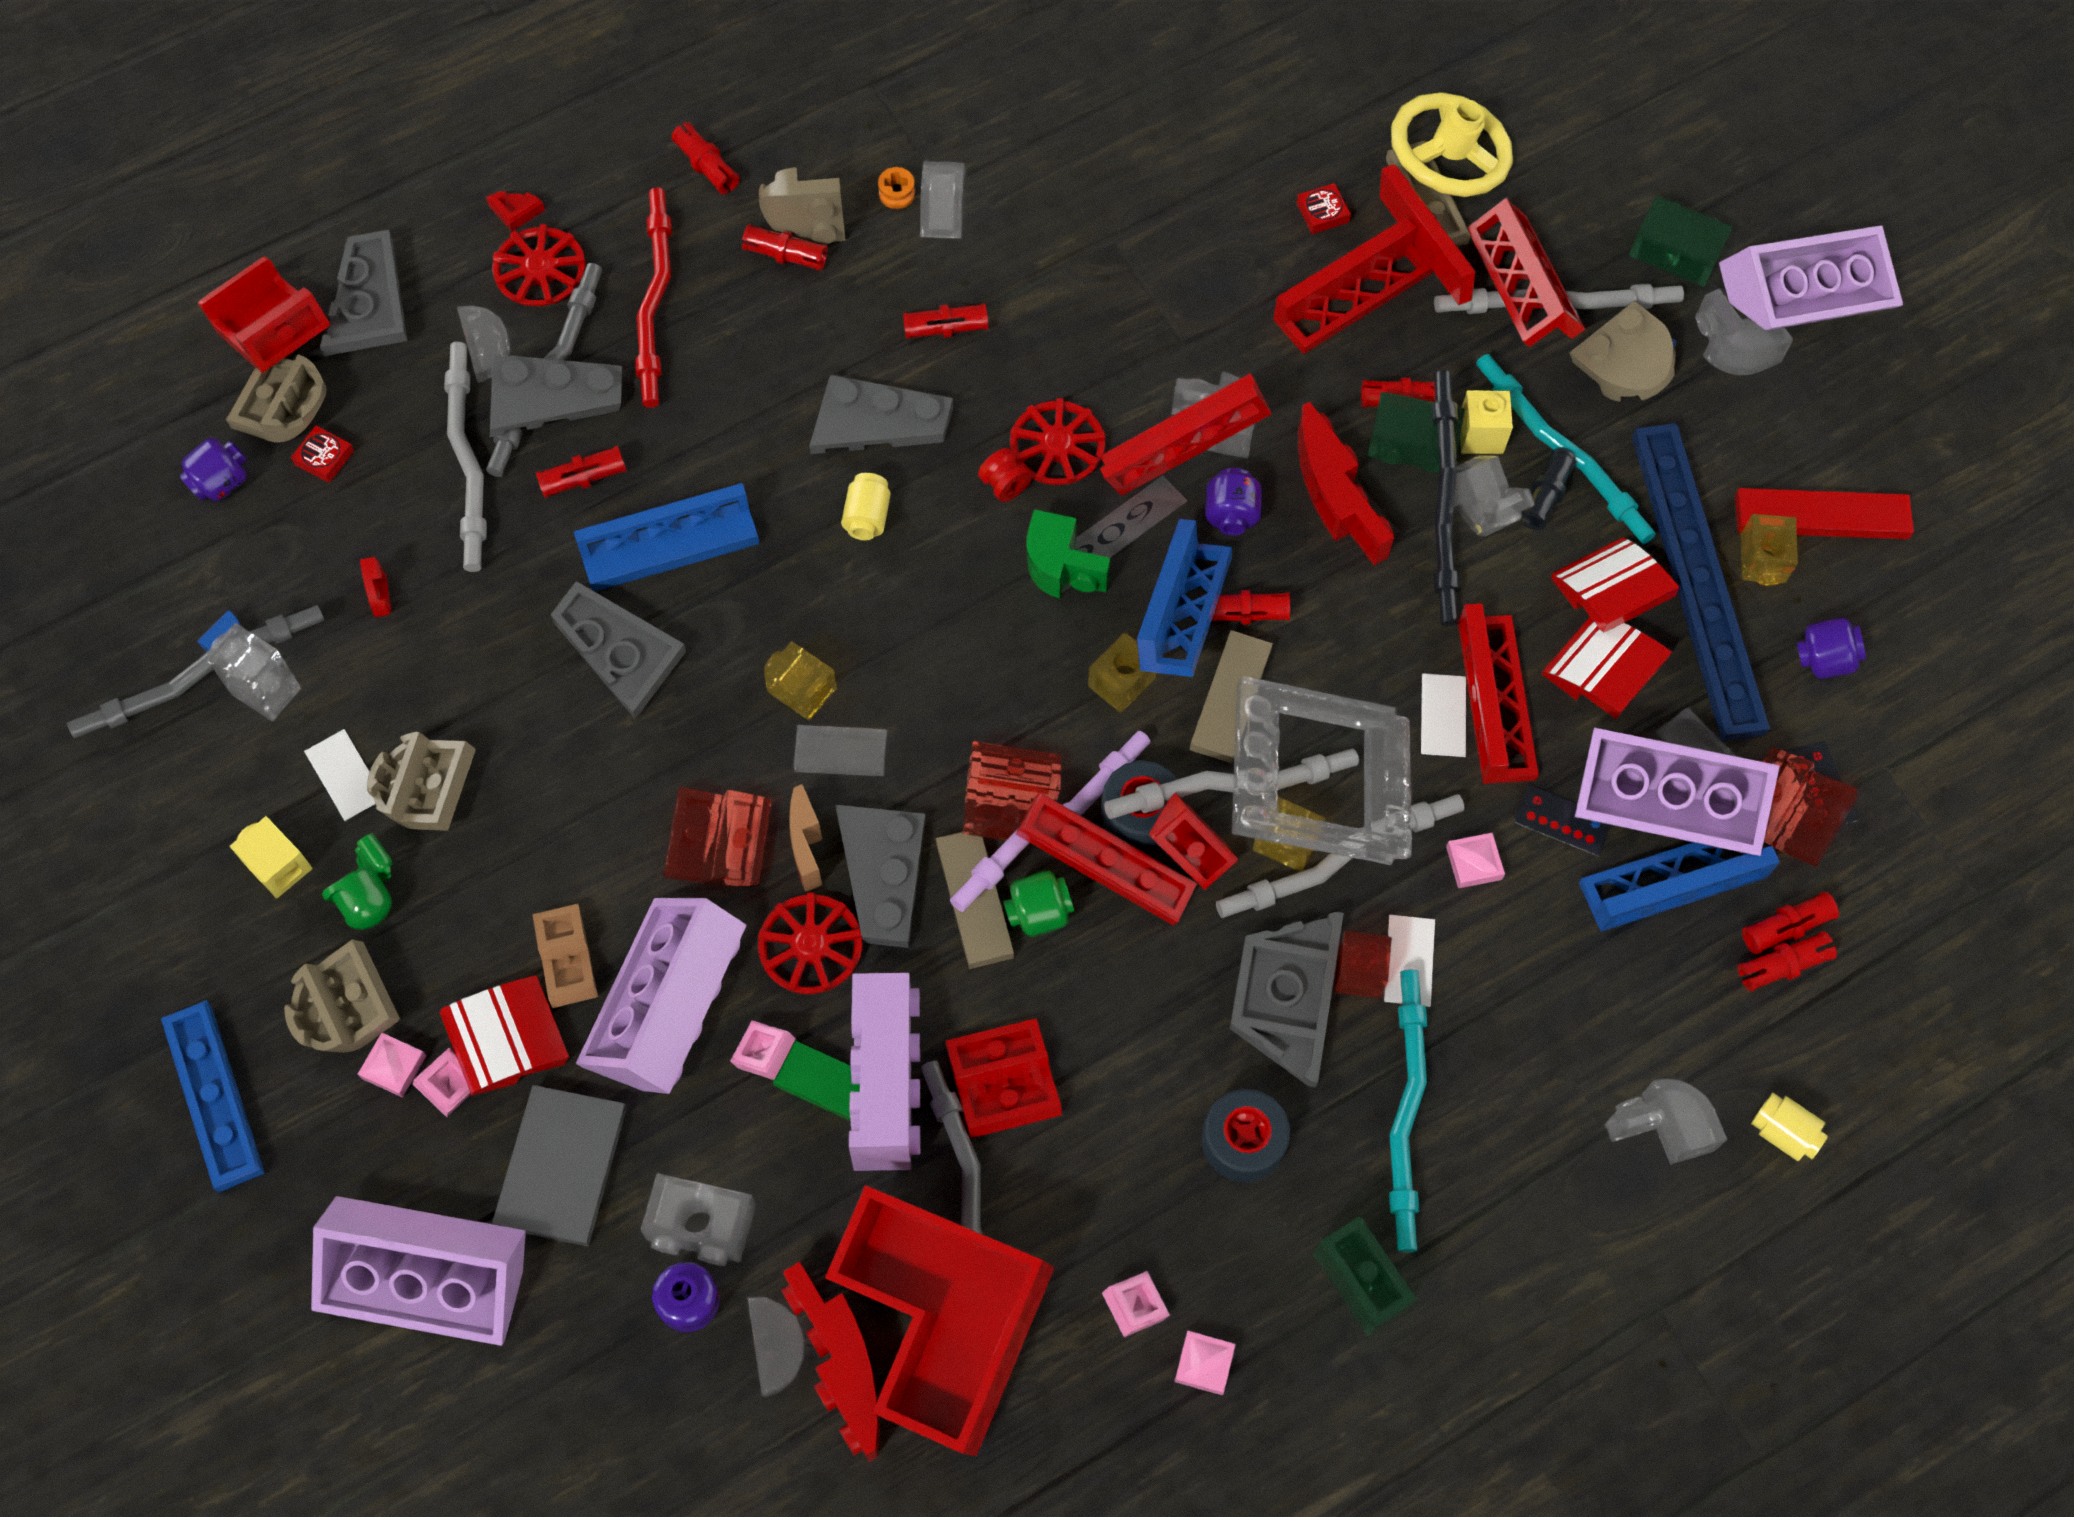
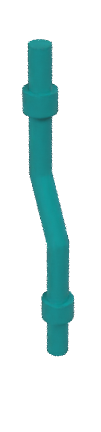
M1490 354L1480 357L1476 365L1493 384L1492 391H1510L1512 409L1543 443L1553 450L1562 448L1575 455V460H1577L1576 467L1584 473L1609 503L1607 509L1618 522L1623 521L1642 544L1653 539L1656 535L1655 531L1637 511L1638 504L1629 493H1622L1593 457L1546 423L1521 393L1523 387L1512 374L1506 375Z
M1413 969L1400 972L1402 1006L1398 1008L1399 1027L1404 1029L1408 1081L1389 1135L1393 1191L1389 1193L1390 1213L1394 1214L1396 1219L1398 1252L1403 1253L1417 1251L1415 1214L1419 1212L1418 1192L1413 1190L1409 1135L1427 1084L1423 1028L1427 1027L1426 1006L1421 1005L1419 971Z

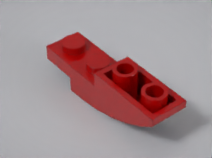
M1311 402L1304 404L1298 426V450L1301 470L1312 503L1335 541L1350 533L1372 564L1376 565L1389 557L1394 540L1393 530L1389 522L1383 516L1378 517L1371 508L1363 488L1358 484H1354L1359 464L1353 449L1347 444H1342L1335 435L1329 418L1324 413L1319 414Z
M799 1261L783 1271L788 1286L782 1289L781 1292L795 1316L803 1311L807 1315L813 1328L807 1331L806 1334L819 1357L822 1358L828 1353L831 1356L829 1360L815 1368L821 1381L815 1384L814 1388L827 1411L830 1412L837 1407L844 1418L846 1425L841 1427L839 1431L852 1454L855 1456L863 1451L868 1461L871 1462L878 1457L880 1425L879 1416L872 1413L878 1397L865 1342L843 1294L841 1293L824 1303Z

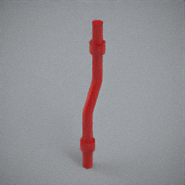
M652 188L649 190L650 215L646 220L647 233L652 239L654 275L636 315L639 356L635 359L636 376L641 379L642 404L649 408L659 405L658 378L661 376L660 357L656 355L653 318L671 278L668 238L672 235L671 217L666 214L665 191L662 188Z

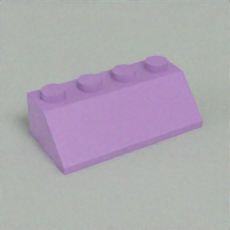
M1882 225L1750 246L1719 262L1729 303L1766 331L1898 308L1903 305Z
M1594 728L1575 817L1761 856L1780 766Z
M654 898L576 1064L642 1091L670 1094L672 1087L682 1075L683 1063L692 1044L697 1040L702 1031V1022L709 1006L720 992L721 980L730 960L737 954L740 948V939L746 924L707 898Z
M336 1196L313 1227L311 1311L502 1346L506 1339L523 1274L526 1231Z

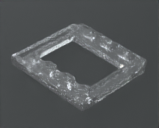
M1242 676L1237 685L1232 834L1391 865L1395 858H1410L1412 856L1411 825H1409L1411 822V789L1408 787L1411 784L1410 752L1408 751L1410 748L1409 719L1404 716L1395 715V707ZM1279 713L1364 730V830L1278 813Z

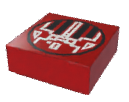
M1335 183L1297 195L1296 204L1311 234L1349 223L1351 214Z
M315 426L291 456V459L295 466L330 483L352 455L354 449L351 443Z

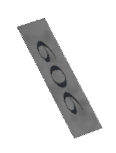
M1162 475L1078 536L1074 550L1112 557L1186 503L1187 500ZM1064 583L1062 592L1071 587V585Z

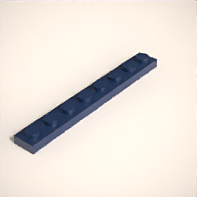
M1677 423L1637 428L1633 433L1632 440L1673 579L1679 586V599L1721 741L1726 742L1765 736L1770 727Z

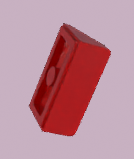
M1176 792L1167 801L1149 833L1151 838L1204 890L1239 860L1225 841Z

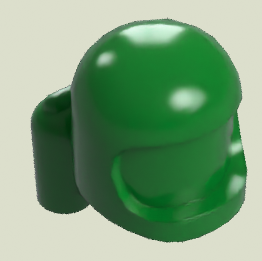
M373 833L364 836L357 842L358 847L355 849V852L358 855L356 861L359 869L346 875L322 892V897L327 903H335L345 918V923L357 930L369 929L380 924L391 910L392 898L382 881H387L391 878L392 859Z

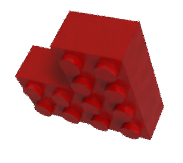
M865 1185L825 1278L913 1316L872 1413L962 1454L977 1457L1055 1267L1044 1260Z

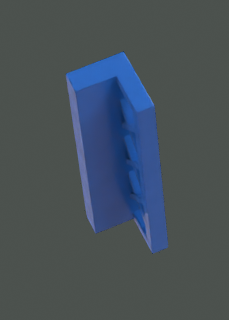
M743 483L573 531L591 589L594 592L759 544ZM737 501V503L720 507L721 505ZM690 515L688 517L678 519L679 517ZM644 527H648V528H646V529L636 531L637 529H641V528H644ZM602 539H606L605 541H601V542H598V543H594V544H591V545H587V544L592 543V542H595V541H599V540H602Z
M1179 519L1137 637L1140 671L1193 677L1232 559V547L1198 544L1197 526L1194 520ZM1197 559L1218 561L1216 565L1202 572L1195 565ZM1202 586L1207 592L1206 595L1193 601L1185 595L1186 592ZM1190 615L1198 622L1196 625L1180 631L1175 625L1176 622ZM1179 646L1187 652L1185 660L1163 658L1164 653Z
M1693 842L1581 878L1579 885L1600 932L1766 879L1780 861L1773 846L1763 848L1761 856L1744 854L1724 860L1719 858L1723 848ZM1715 849L1714 854L1706 852ZM1690 856L1709 864L1707 867L1685 874L1678 871L1682 859ZM1674 862L1672 868L1665 865ZM1647 870H1652L1668 877L1667 880L1645 887L1636 884L1640 873ZM1633 875L1631 881L1623 879L1625 877ZM1610 883L1626 890V893L1601 901L1595 887Z

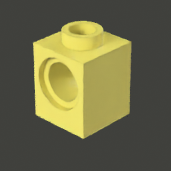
M1467 391L1459 414L1461 454H1503L1513 428L1510 391Z
M267 816L258 823H253L244 828L238 835L237 840L230 845V848L243 864L276 899L313 869L302 853Z

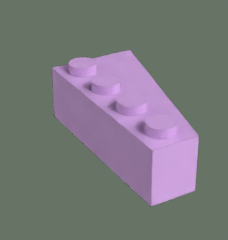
M909 973L853 974L851 1028L854 1046L851 1047L852 1084H860V1092H850L852 1131H849V1150L854 1171L911 1170V1155H920V1126H911V1108H920V1079H911V1062H920V1033H911V1017L920 1016L919 988H911Z

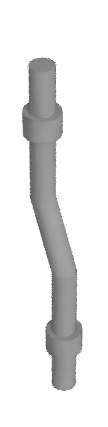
M1651 284L1632 285L1627 290L1588 293L1566 291L1575 309L1624 307L1630 305L1633 301L1637 302L1644 309H1650L1653 304L1682 302L1684 298V290L1681 285L1652 288ZM1485 288L1473 289L1472 300L1459 306L1451 295L1435 296L1434 300L1436 312L1466 310L1468 314L1486 313L1489 308L1506 307L1498 291L1487 292ZM1528 289L1514 290L1513 296L1525 298Z
M453 342L450 345L449 370L445 373L444 389L448 393L447 436L466 476L465 517L460 520V538L464 541L463 568L466 571L476 572L481 569L482 542L486 539L487 522L483 518L484 475L464 432L466 394L470 392L471 377L470 373L466 371L467 345L463 342Z
M1353 748L1326 757L1322 754H1317L1302 759L1300 765L1261 777L1204 771L1162 785L1153 782L1137 787L1135 793L1106 801L1104 808L1108 818L1114 819L1139 810L1143 813H1148L1161 809L1175 792L1180 797L1207 789L1260 796L1302 782L1314 784L1327 780L1331 773L1358 765L1359 758Z
M1458 794L1431 804L1423 801L1408 806L1405 813L1358 828L1315 867L1270 883L1264 879L1250 884L1247 887V891L1216 901L1217 911L1221 918H1225L1251 908L1259 911L1273 906L1276 899L1326 882L1368 844L1411 829L1414 832H1419L1433 827L1434 821L1463 812L1465 808L1464 802Z

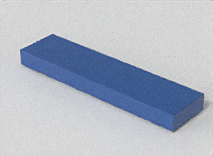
M206 1000L161 1018L213 1188L217 1192H221L265 1174L211 1004Z

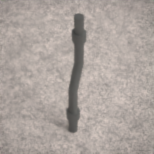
M594 263L587 264L579 287L573 289L567 306L570 310L557 345L543 359L565 361L570 357L584 318L591 314L596 301L594 292L602 273V268ZM521 427L505 430L504 435L494 436L493 441L496 445L486 469L490 475L502 477L512 450H516L523 435Z
M318 605L285 618L280 614L265 620L267 625L213 646L171 681L122 701L115 698L100 704L101 709L69 721L67 726L74 739L108 725L113 729L129 722L128 717L180 697L222 662L273 641L276 645L292 639L291 634L325 620Z
M931 1061L924 1064L921 1070L933 1097L930 1105L937 1122H943L962 1169L961 1226L983 1235L981 1230V1165L960 1114L963 1112L957 1094L956 1092H950L938 1061Z

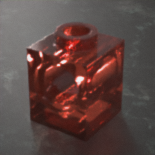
M1345 931L1338 948L1334 993L1381 999L1389 978L1392 937Z

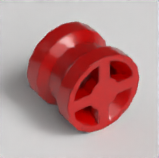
M1003 448L993 453L985 460L978 471V477L984 484L992 485L994 495L1000 502H1008L1020 495L1032 479V473L1025 466L1017 464V456L1009 448Z

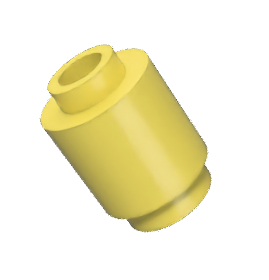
M860 473L855 476L854 482L849 484L841 525L853 538L871 540L873 537L879 536L884 532L891 496L888 482L885 478L873 473Z
M1774 1093L1768 1097L1751 1122L1752 1125L1760 1130L1758 1135L1796 1161H1799L1804 1154L1813 1159L1828 1138V1135L1821 1131L1825 1125L1823 1120L1789 1097L1785 1096L1782 1099Z

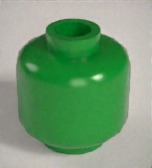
M1049 870L1014 880L1010 886L1012 898L1003 901L1011 927L1021 925L1023 932L1029 937H1035L1065 927L1069 920L1068 914L1075 912L1064 877L1056 878L1055 874Z

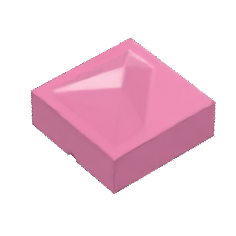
M1493 833L1448 841L1446 848L1458 888L1503 879L1505 873Z
M752 1020L730 1062L738 1069L774 1080L795 1038L788 1031Z
M381 1033L358 1075L361 1079L403 1098L426 1055L417 1048Z
M450 1048L413 1081V1085L446 1117L471 1095L456 1054Z
M1148 1271L1109 1286L1102 1292L1124 1337L1162 1322L1170 1316Z
M1187 1331L1175 1382L1223 1395L1235 1344Z

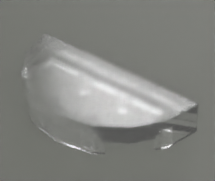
M477 306L457 307L475 375L479 383L492 377L493 354L509 355L510 337L501 318L489 309Z
M747 1297L762 1397L766 1398L781 1392L796 1378L804 1361L805 1339L797 1318L785 1306L773 1302V1300L767 1297Z

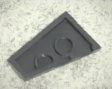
M383 230L348 237L337 277L339 286L335 302H331L328 313L331 325L328 327L327 334H323L320 345L324 356L408 341L394 245L390 231Z
M493 354L489 437L504 435L505 430L526 426L527 430L543 427L544 422L564 418L573 421L619 411L621 406L622 366Z
M830 375L810 442V453L822 454L826 453V449L849 447V451L865 450V445L890 443L893 447L943 443L953 409V398Z
M577 581L550 614L554 624L634 719L638 717L686 653L684 643Z
M835 805L863 943L909 948L926 822L925 814Z

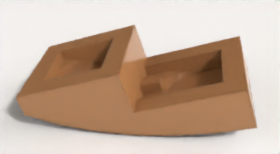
M801 784L793 789L789 819L793 854L805 892L822 886L819 868L809 845L821 841L822 835L818 819Z
M573 904L533 914L538 951L543 963L547 994L551 1007H560L598 997L579 905Z

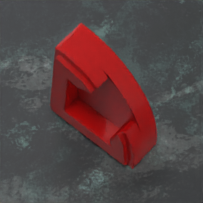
M500 191L486 197L488 206L512 232L545 211L543 202L535 195L527 192L523 195L507 194L506 191Z
M376 557L360 559L363 581L374 617L390 615L392 610L388 578L383 567Z

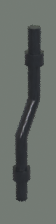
M1438 371L1434 373L1435 403L1431 406L1432 423L1437 426L1439 481L1435 518L1438 572L1434 573L1433 577L1434 592L1439 594L1441 625L1455 626L1458 624L1457 593L1461 590L1460 573L1455 571L1452 528L1457 475L1454 424L1458 422L1457 403L1452 398L1451 373L1449 371Z

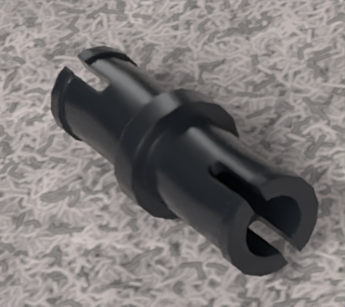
M1562 448L1554 449L1551 452L1550 459L1542 475L1534 479L1531 485L1532 495L1519 516L1522 518V524L1533 530L1545 528L1555 504L1562 501L1566 493L1565 484L1577 464L1573 453Z

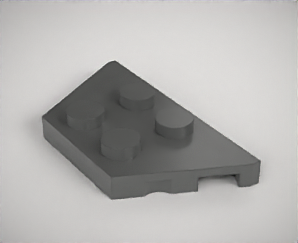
M1341 912L1330 913L1327 918L1306 924L1300 921L1285 925L1282 929L1275 932L1266 930L1247 935L1243 946L1230 1023V1030L1306 1085L1315 1088L1319 1079L1344 913Z

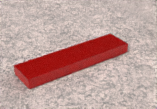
M1395 164L1382 168L1380 199L1397 222L1408 217L1417 227L1414 246L1458 306L1471 301L1475 279L1473 267Z
M1738 488L1735 494L1738 533L1909 539L1914 533L1910 495L1750 488Z
M1041 792L1035 796L1016 832V835L1171 925L1178 923L1197 883Z

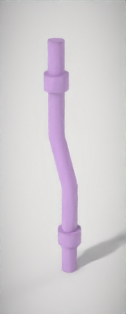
M1137 731L1118 752L1112 751L1099 764L1101 770L1070 802L1063 804V806L1081 816L1103 793L1104 785L1112 772L1126 763L1133 762L1150 744L1149 737L1145 733ZM1017 830L990 858L984 857L971 870L972 877L950 899V902L957 910L964 912L985 889L991 890L1003 878V870L1030 843L1016 835Z

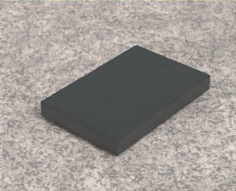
M532 1085L492 1224L525 1230V1234L589 1247L626 1114V1105L624 1103Z

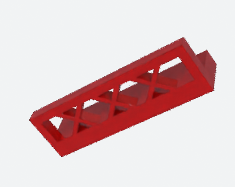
M1505 198L1467 227L1526 345L1531 347L1557 327L1571 339L1585 330L1530 221L1512 202ZM1500 221L1502 226L1496 241H1486L1483 233ZM1504 251L1516 252L1510 269L1499 268ZM1518 279L1530 280L1525 298L1513 296ZM1544 308L1548 316L1530 329L1528 321L1532 309Z
M1406 217L1277 297L1274 322L1297 348L1305 354L1430 276L1433 270L1413 245L1417 227ZM1406 256L1417 268L1409 274L1393 272L1392 263ZM1367 279L1385 281L1384 290L1377 294L1361 292L1360 283ZM1335 299L1353 301L1352 310L1345 314L1327 311L1328 303ZM1302 319L1321 321L1320 329L1307 338L1295 324Z
M1249 373L1101 455L1105 466L1101 467L1100 470L1104 479L1123 496L1268 417L1272 413L1255 378Z
M1482 603L1465 604L1458 622V629L1483 784L1534 781L1538 777V769L1512 615L1485 617ZM1502 629L1504 644L1497 652L1493 651L1489 646L1487 630ZM1505 652L1507 660L1501 657ZM1494 664L1510 675L1511 683L1503 692L1496 688L1493 671ZM1511 692L1513 693L1514 700L1508 697ZM1501 704L1517 717V724L1510 732L1506 731L1502 726L1499 708ZM1518 732L1520 735V740L1514 737ZM1507 744L1523 755L1525 768L1507 769L1509 766L1506 751Z

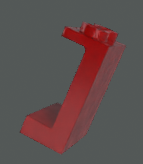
M265 256L198 302V305L216 333L261 373L331 325L313 294L305 287L297 291L279 275L271 260Z

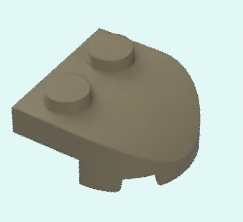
M795 167L778 171L775 175V181L768 186L763 183L759 188V205L766 221L775 232L783 233L784 230L794 233L796 238L818 244L845 241L839 178L798 181L797 168Z
M1635 301L1570 352L1573 363L1600 385L1604 396L1615 401H1621V396L1630 397L1638 395L1641 400L1650 398L1662 391L1675 374L1676 352L1667 327Z
M297 355L295 361L283 358L263 373L256 368L254 369L226 420L231 429L268 441L285 442L291 440L303 432L313 420L326 396V385L315 365L301 355Z
M420 732L405 734L400 737L403 742L401 745L396 747L390 754L381 752L374 761L367 780V792L374 798L377 810L405 828L448 831L476 749L466 741L429 740Z
M357 940L349 941L318 965L304 964L291 980V983L296 985L291 1004H287L284 1007L286 1023L293 1037L304 1046L328 1052L343 1053L360 1049L400 1020L364 942Z

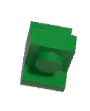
M1034 509L1026 540L1028 570L1034 583L1042 591L1056 598H1060L1064 583L1070 584L1073 588L1082 592H1093L1096 590L1106 593L1110 580L1111 558L1074 550L1076 518Z

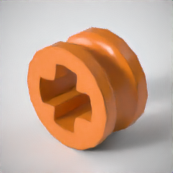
M901 167L888 168L881 173L878 179L881 202L891 209H901L910 205L915 196L912 174ZM899 184L902 191L893 192L891 185Z

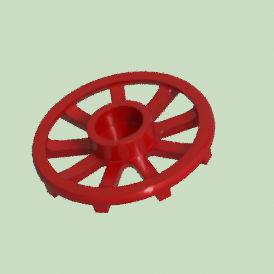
M540 224V227L526 229L518 233L516 231L510 233V238L500 246L497 252H494L492 271L497 287L507 298L522 305L538 307L551 305L568 297L573 289L579 286L585 271L586 262L583 250L572 234H567L555 228H549L546 224ZM538 236L537 248L531 250L524 240ZM547 236L560 239L554 246L545 251ZM517 244L525 256L510 255L507 252ZM568 245L576 254V256L555 258ZM502 262L521 266L501 275ZM577 265L578 272L575 280L558 271L557 267ZM525 276V280L516 295L505 286L509 281ZM557 279L568 286L564 292L552 297L548 284ZM532 284L541 286L544 300L525 299Z
M1057 398L1056 401L1027 407L1026 411L1012 427L1010 449L1017 456V464L1025 466L1032 473V479L1050 485H1066L1082 480L1096 469L1102 460L1101 455L1104 454L1105 433L1089 408L1085 409L1077 404L1065 402L1063 398ZM1056 410L1055 424L1053 426L1049 425L1040 413ZM1063 410L1079 415L1068 426L1062 425ZM1032 418L1041 427L1043 432L1040 433L1022 428ZM1085 421L1091 425L1095 432L1073 434ZM1018 438L1039 442L1038 445L1022 452L1018 451ZM1084 442H1097L1098 446L1095 457L1075 445ZM1042 453L1045 457L1038 473H1035L1028 468L1024 461ZM1072 454L1089 465L1085 470L1076 475L1073 474L1068 460ZM1052 462H1061L1066 478L1045 477Z
M807 893V895L797 896L782 904H777L763 923L761 931L759 930L758 951L763 968L775 983L795 993L817 994L837 987L855 970L862 953L861 930L856 918L847 906L827 896L815 895V893ZM807 904L806 924L801 926L788 910ZM815 904L834 909L820 925L817 926L815 924ZM841 915L852 929V931L835 934L827 933V930ZM781 916L794 933L793 935L773 933L770 930ZM854 940V951L851 959L830 949L832 943ZM768 941L790 945V949L770 960L768 959ZM796 957L798 962L791 980L788 982L774 969L787 960ZM826 957L846 968L838 977L830 982L822 965V961ZM806 965H814L821 985H799Z

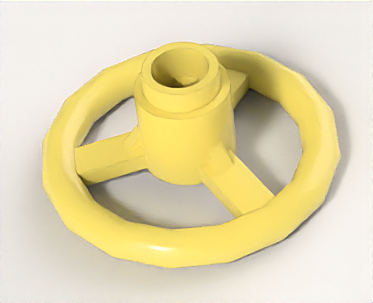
M1441 92L1417 96L1399 109L1392 122V147L1401 165L1418 182L1439 193L1460 197L1486 194L1505 181L1513 164L1512 142L1502 123L1485 107L1463 96ZM1439 109L1441 123L1433 139L1411 149L1408 143L1407 128L1412 118L1423 111ZM1483 129L1489 133L1496 147L1497 159L1478 145L1477 139ZM1441 155L1451 160L1468 158L1487 174L1482 178L1466 181L1447 178L1429 169L1424 163Z

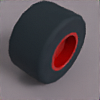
M1141 760L1126 763L1112 772L1104 785L1101 803V817L1106 831L1139 850L1159 847L1149 833L1163 808L1148 813H1143L1139 810V813L1133 812L1109 819L1105 812L1104 803L1135 793L1137 787L1153 782L1162 785L1175 781L1177 778L1169 769L1158 763Z
M1239 1089L1224 1094L1213 1103L1204 1121L1201 1145L1206 1160L1218 1174L1232 1181L1250 1183L1266 1178L1278 1168L1289 1145L1290 1125L1285 1111L1274 1098L1259 1090Z

